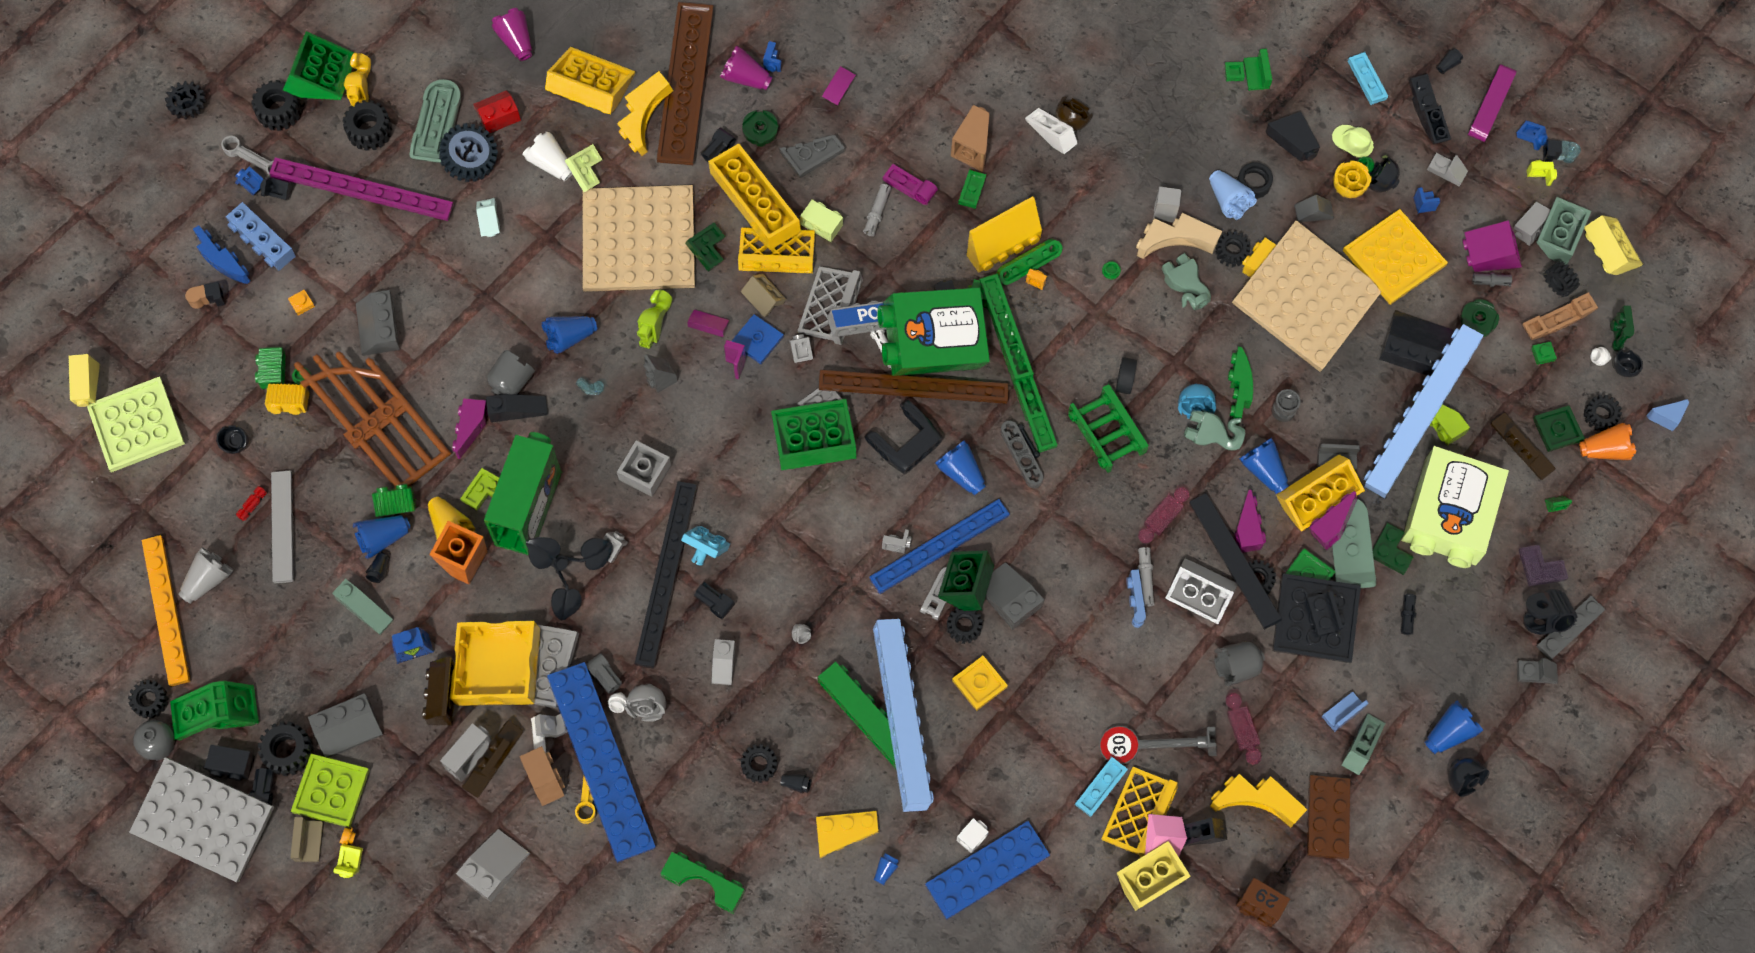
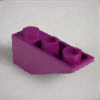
M463 399L462 405H459L458 416H460V421L456 423L455 428L457 440L453 441L452 447L458 459H461L486 426L488 415L486 400Z
M1248 490L1234 534L1236 544L1242 553L1261 550L1266 542L1264 531L1261 532L1260 528L1262 523L1261 516L1256 511L1257 499L1256 496H1253L1252 490Z
M1355 491L1351 494H1346L1338 505L1331 506L1322 518H1317L1311 523V535L1326 550L1340 540L1357 502Z

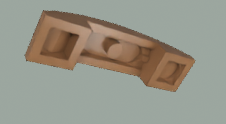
M1588 292L1573 299L1571 303L1542 317L1537 316L1528 320L1522 325L1530 339L1534 340L1577 322L1597 310L1598 307Z

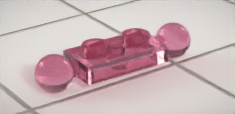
M1177 488L1174 492V498L1168 495L1145 521L1144 525L1148 528L1142 529L1138 534V538L1142 543H1150L1154 538L1153 533L1160 536L1181 512L1184 506L1180 502H1185L1189 498V491L1186 488Z
M1230 693L1226 697V704L1229 708H1232V711H1229L1227 715L1240 751L1247 749L1246 760L1248 763L1258 764L1262 759V755L1259 750L1255 749V746H1259L1260 741L1247 706L1240 708L1241 697L1237 693Z

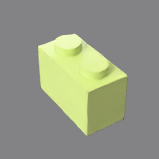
M811 200L800 215V225L809 230H815L816 234L832 242L843 226V217L837 211H831L826 208L823 203Z

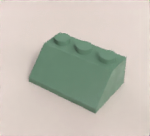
M1556 197L1537 240V244L1549 259L1565 262V265L1568 264L1590 216V210Z

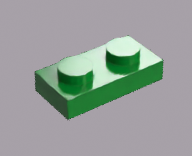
M972 170L968 171L958 204L976 209L986 180V174Z

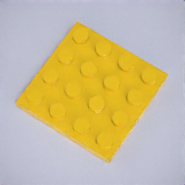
M1400 209L1352 241L1342 250L1355 266L1377 285L1381 291L1380 294L1390 305L1440 271L1448 263Z

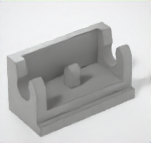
M1535 202L1515 224L1514 229L1518 231L1515 233V236L1530 246L1541 234L1550 209Z

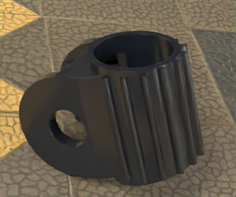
M1552 589L1532 594L1527 598L1526 609L1528 612L1524 616L1523 623L1525 628L1534 634L1559 633L1575 625L1574 623L1577 622L1576 618L1578 616L1565 592ZM1542 619L1545 621V624H1536L1534 620Z

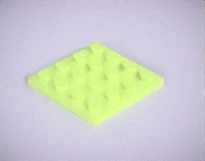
M160 376L96 400L95 403H90L87 406L110 472L117 471L185 444Z

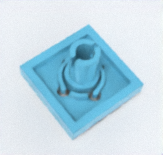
M696 526L684 533L681 540L696 548L691 561L693 563L697 561V565H703L707 554L717 558L728 551L730 543L726 542L724 537L709 533L707 528L702 526Z

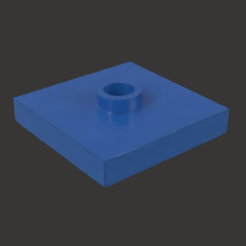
M753 314L733 338L732 342L745 345V354L759 364H762L783 339L784 334Z

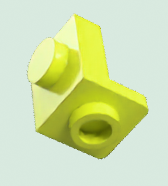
M1537 160L1530 163L1527 169V177H1545L1546 186H1551L1557 177V170L1554 169L1553 162Z
M342 844L338 864L333 872L343 878L353 877L359 872L363 848Z

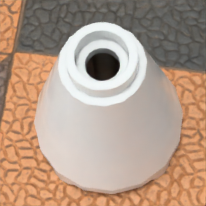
M550 132L540 133L534 139L535 144L532 147H528L522 154L528 162L563 181L569 179L573 174L565 162L568 158Z

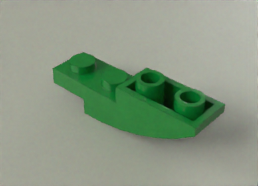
M1238 346L1236 353H1232L1230 363L1233 364V370L1230 369L1228 374V381H1231L1230 388H1234L1232 399H1235V405H1231L1229 416H1232V419H1242L1243 408L1249 409L1253 400L1252 371L1243 348Z

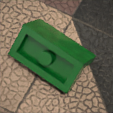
M1260 49L1258 57H1247L1243 60L1249 91L1270 89L1272 83L1267 49Z

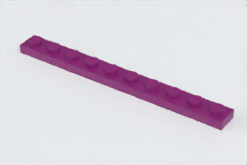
M276 157L269 172L270 177L449 221L453 208V202Z

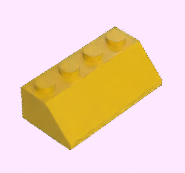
M1337 455L1276 494L1285 513L1297 528L1303 531L1311 526L1315 519L1322 518L1331 506L1338 505L1346 494H1351L1355 491L1358 496L1365 490L1350 460L1342 455Z

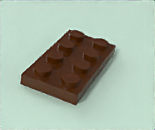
M1310 775L1308 788L1307 856L1348 860L1350 779Z

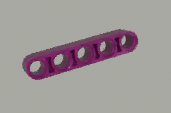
M1501 64L1499 65L1468 136L1485 142L1516 75V70Z

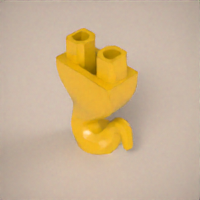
M354 53L352 55L350 65L356 68L357 71L349 73L344 82L347 98L352 106H355V103L358 101L362 103V100H367V102L369 100L367 77L371 69V59L362 53Z

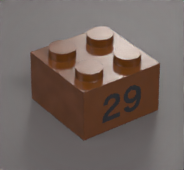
M1253 878L1246 886L1236 906L1244 915H1252L1257 918L1259 924L1265 927H1272L1280 919L1290 899L1258 879Z

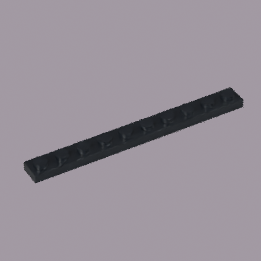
M677 482L635 658L636 666L655 668L684 542L681 540L684 533L687 532L697 489L696 484Z

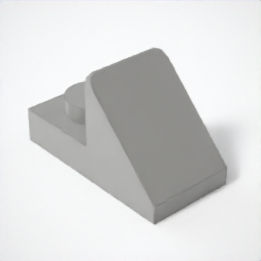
M1438 153L1435 154L1427 168L1428 171L1457 186L1461 185L1468 172L1457 155H1455L1452 161Z

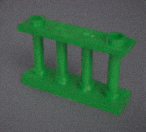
M1109 384L1102 388L1099 399L1082 408L1077 409L1074 403L1070 404L1068 411L1070 420L1077 424L1098 457L1097 461L1102 469L1105 468L1107 473L1112 470V462L1132 451H1137L1140 456L1147 453L1149 445ZM1102 405H1108L1111 410L1109 414L1087 425L1082 417L1083 415ZM1112 420L1119 422L1120 429L1099 440L1092 433L1093 430ZM1123 435L1128 436L1130 440L1129 445L1108 456L1106 455L1102 446Z

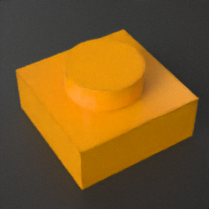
M1030 269L1026 277V283L1043 290L1047 276L1039 270L1034 271Z
M305 290L288 298L298 316L315 307Z

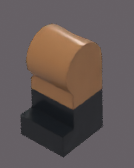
M219 282L190 288L185 294L186 300L195 309L211 303H216L218 307L225 305L223 290Z

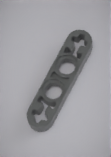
M1005 421L1001 426V436L1026 484L1031 488L1040 487L1043 482V474L1019 427L1013 421ZM1006 427L1013 428L1012 435L1014 438L1011 439L1009 431L1005 432ZM1015 442H1020L1023 448L1015 450L1012 445ZM1028 458L1031 461V465L1025 467L1021 464V460ZM1032 469H1033L1032 473H1033L1034 477H1039L1038 480H1037V482H1035L1034 480H1031V476H1032V475H1031L1030 471H1031Z

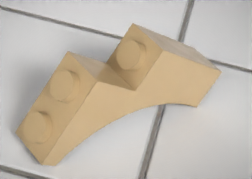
M1184 213L1181 214L1179 219L1176 218L1172 226L1154 218L1152 224L1148 223L1146 226L1144 239L1140 238L1136 246L1139 249L1137 256L1144 259L1150 253L1160 248L1175 245L1191 246L1213 254L1222 231Z

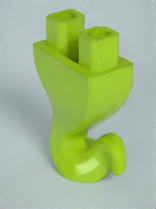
M655 290L651 295L650 302L657 305L644 310L637 321L639 328L637 335L641 338L639 341V346L650 349L653 342L658 343L663 317L672 303V296L664 290Z

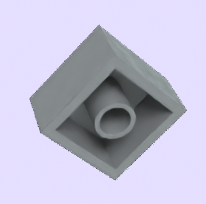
M636 440L617 471L618 479L653 497L671 467L670 457Z

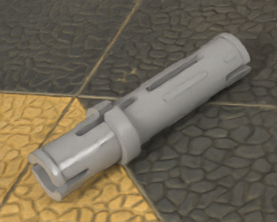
M887 184L880 185L872 210L867 215L868 220L863 232L868 236L875 235L877 225L882 220L881 214L891 191V187H888Z
M1145 547L1138 549V569L1140 571L1144 607H1146V604L1147 607L1155 605L1152 582L1153 564H1151V549L1149 547L1146 550Z

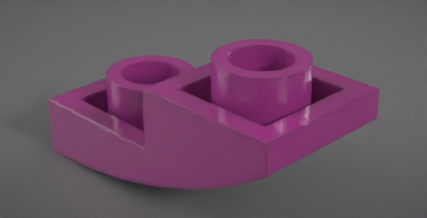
M840 66L822 97L838 106L856 75Z

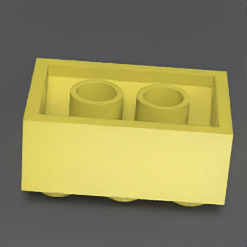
M1602 215L1585 226L1584 229L1587 232L1585 236L1593 243L1595 247L1594 252L1603 261L1604 264L1602 266L1607 273L1619 275L1643 265L1617 218Z
M1169 841L1117 872L1124 894L1135 911L1191 877Z

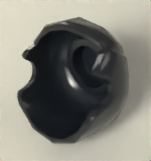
M1621 349L1614 358L1613 367L1620 376L1635 377L1642 371L1643 361L1632 350L1623 352V349Z
M229 425L219 430L216 442L222 451L228 454H236L246 448L248 436L245 430L239 426Z

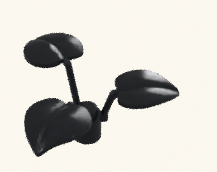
M537 537L526 541L532 565L538 569L552 566L556 569V573L564 584L565 589L558 588L552 594L551 607L559 620H566L580 608L582 598L578 590L574 588L569 589L561 571L567 567L568 561L585 562V566L589 570L600 569L611 556V541L601 538L588 539L581 547L580 553L583 557L581 559L565 557L560 554V545L552 538Z

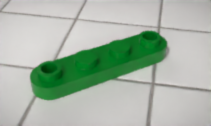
M1049 239L1004 264L996 273L1000 282L1009 285L1027 275L1030 269L1036 270L1059 257L1063 249L1062 244L1055 239Z

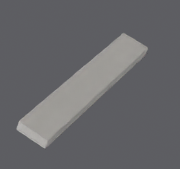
M291 470L271 472L273 583L294 582Z

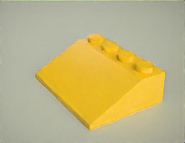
M570 47L547 71L545 90L611 115L623 98L635 75V71Z
M1032 196L969 231L967 257L978 273L991 269L997 262H1004L1010 255L1018 254L1026 246L1039 242L1042 229L1034 197Z

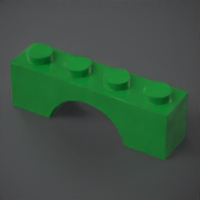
M681 852L677 854L671 853L660 873L662 878L679 887L689 880H703L710 884L715 891V905L732 914L735 913L745 894L741 883L733 879L731 882L724 879L725 875L716 870L713 873L706 869V865L698 861L695 863L689 861V857Z

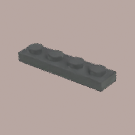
M1590 596L1575 610L1578 616L1576 618L1577 622L1574 623L1575 625L1564 632L1550 633L1536 647L1551 661L1605 609Z

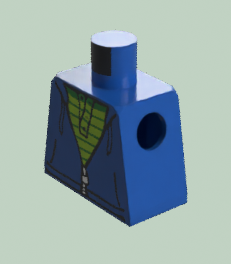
M420 627L392 635V647L397 664L434 652L429 634Z

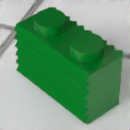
M282 347L259 348V354H256L258 372H255V381L260 385L261 389H267L269 383L285 384L286 353Z
M407 484L396 485V489L389 490L388 486L379 487L372 493L376 517L416 510L413 486L408 487Z

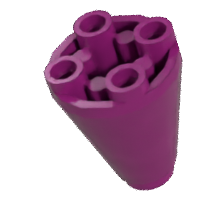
M512 8L508 11V14L498 15L492 19L493 31L519 61L529 59L532 56V47L525 13L519 11L518 8Z
M736 45L732 52L733 56L728 59L720 78L761 90L763 88L767 90L773 77L769 76V73L744 49Z

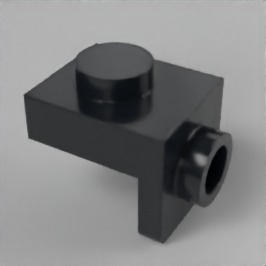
M274 177L263 178L260 184L261 196H272L289 200L292 182Z

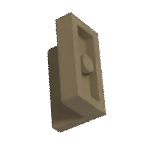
M764 274L753 275L741 291L763 317L768 316L774 306L783 305L787 300Z
M295 817L290 856L295 862H319L323 831L322 821H306L303 817Z

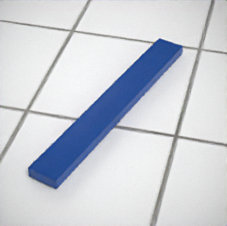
M997 499L870 576L869 579L879 594H882L1009 517L1010 514L1000 499Z

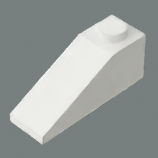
M1040 108L1025 118L1053 148L1063 154L1078 144L1071 126L1059 121Z

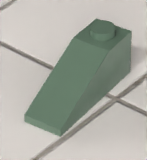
M346 578L332 593L338 602L379 635L394 621Z
M1367 714L1341 766L1360 775L1369 761L1386 723Z

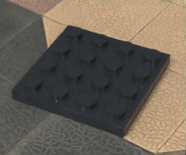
M1283 573L1277 610L1282 621L1276 623L1272 651L1352 663L1361 585ZM1332 590L1333 595H1337L1339 601L1337 608L1339 614L1342 613L1345 624L1340 631L1317 636L1306 598Z

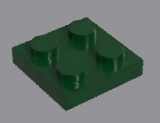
M1570 405L1533 417L1548 452L1582 442L1585 439Z

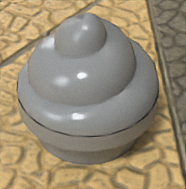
M795 624L792 629V638L799 644L806 643L811 638V630L807 625Z

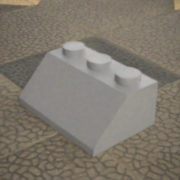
M1185 558L1165 599L1219 624L1235 592L1237 583Z

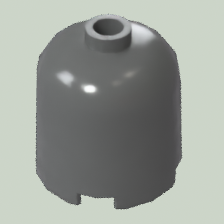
M504 350L489 371L487 382L492 387L491 392L495 395H517L535 370L528 363L525 366L518 361L519 357L512 352Z
M1243 641L1215 650L1218 657L1214 659L1215 668L1218 676L1224 677V684L1226 686H1232L1252 679L1262 672L1265 656L1262 650H1259L1252 642Z

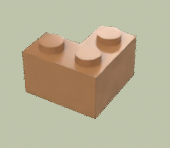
M541 746L519 756L542 806L564 796L562 789L565 786L557 768L552 769L550 765L554 761L549 751L545 753Z

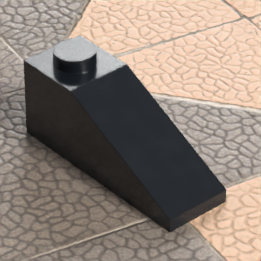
M502 394L486 397L488 416L491 423L548 415L546 396Z

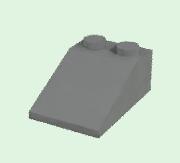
M498 829L467 859L456 874L462 881L492 902L530 853Z

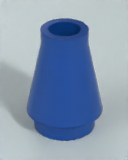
M885 853L883 857H880L873 880L884 885L898 868L899 860Z

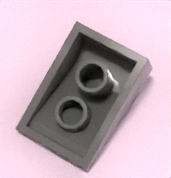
M1006 562L993 571L985 598L1010 628L1014 630L1043 607L1044 599L1028 581Z

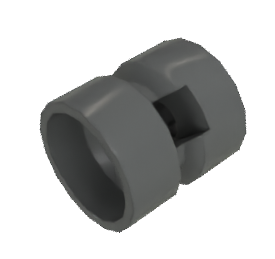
M1289 389L1279 392L1272 406L1273 416L1281 422L1292 420L1300 406L1299 395Z

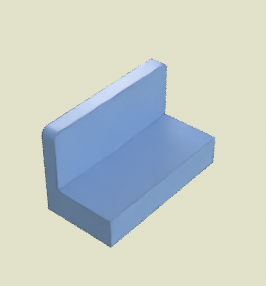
M1351 692L1327 711L1322 718L1336 732L1368 705V701L1365 700L1362 703L1354 692Z

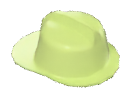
M1341 125L1333 131L1332 140L1334 144L1353 156L1362 158L1372 153L1374 148L1373 141L1366 129Z

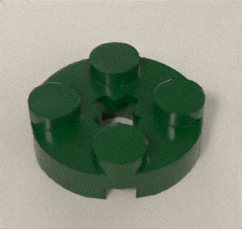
M756 110L748 113L743 119L742 132L750 143L763 147L776 138L778 122L771 112L765 110L757 112ZM764 125L763 130H757L756 126Z
M1482 299L1475 300L1474 302L1467 303L1460 315L1461 327L1464 324L1481 333L1483 337H1487L1497 327L1499 314L1495 311L1492 303ZM1482 315L1484 321H1478L1475 316Z

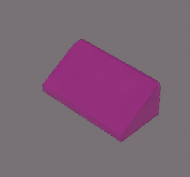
M693 310L687 323L690 328L724 337L729 320Z

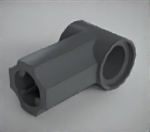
M601 653L586 663L588 672L594 679L596 678L608 694L615 692L622 685V682L612 671L610 664Z

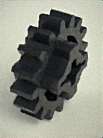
M184 81L183 85L178 82V87L171 86L172 92H166L168 95L165 98L166 107L172 115L176 114L178 119L183 116L186 120L189 115L194 118V113L201 114L199 109H204L203 103L207 102L204 97L206 96L199 85L195 86L194 82H191L190 85H188L187 81Z

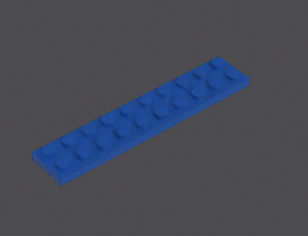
M585 662L547 675L549 685L616 862L618 863L655 849L654 841Z

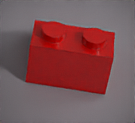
M507 90L473 104L485 130L489 134L521 121L518 109Z

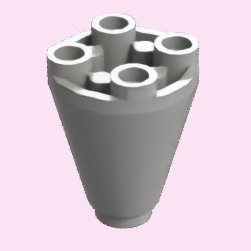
M201 547L196 553L178 595L186 602L192 603L193 600L196 601L228 578L234 570L227 564H222L220 562L222 560L221 557L216 553H210Z

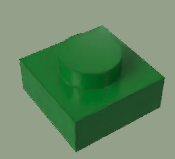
M1225 62L1226 81H1244L1243 62Z
M1551 342L1533 345L1531 348L1537 365L1554 362L1557 359Z

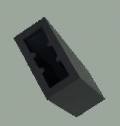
M1302 112L1268 123L1266 134L1300 162L1306 159L1308 161L1312 160L1317 156L1320 146Z

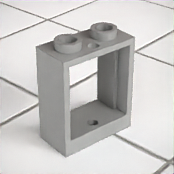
M472 723L440 760L444 768L460 782L473 770L478 759L483 756L491 742L490 739L492 737L481 725L476 727Z

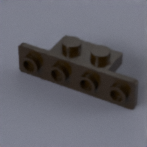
M1506 413L1492 421L1491 426L1540 480H1543L1555 471L1556 468Z
M506 721L496 737L489 743L483 756L478 759L476 766L463 783L462 788L478 798L523 731L512 722Z

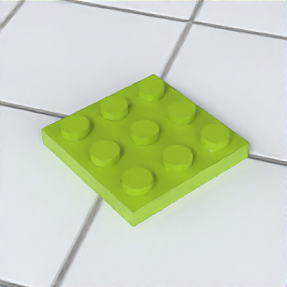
M310 754L291 812L350 828L370 770L365 767Z

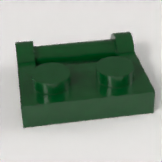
M1623 306L1611 321L1610 328L1614 334V342L1611 347L1614 351L1619 352V350L1623 349L1627 339L1634 335L1631 306Z

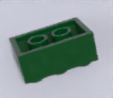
M988 550L951 552L938 594L939 599L963 611L982 610L994 569V564Z

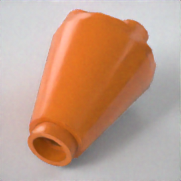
M1619 423L1579 442L1582 457L1632 460V457L1636 454L1634 443L1630 442V436L1632 435L1630 424Z

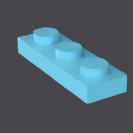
M1366 53L1349 57L1348 63L1370 105L1387 100L1388 94Z
M1111 757L1075 805L1091 817L1128 769Z

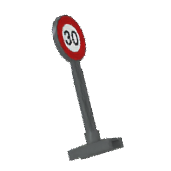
M1115 726L1104 732L1099 744L1101 754L1106 761L1113 757L1122 765L1134 760L1139 749L1198 747L1207 748L1209 756H1217L1215 727H1207L1206 736H1197V738L1138 740L1133 730L1125 726Z

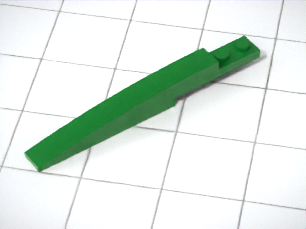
M998 274L981 278L980 284L996 335L1038 452L1057 448L1055 436L1033 378L1034 374Z

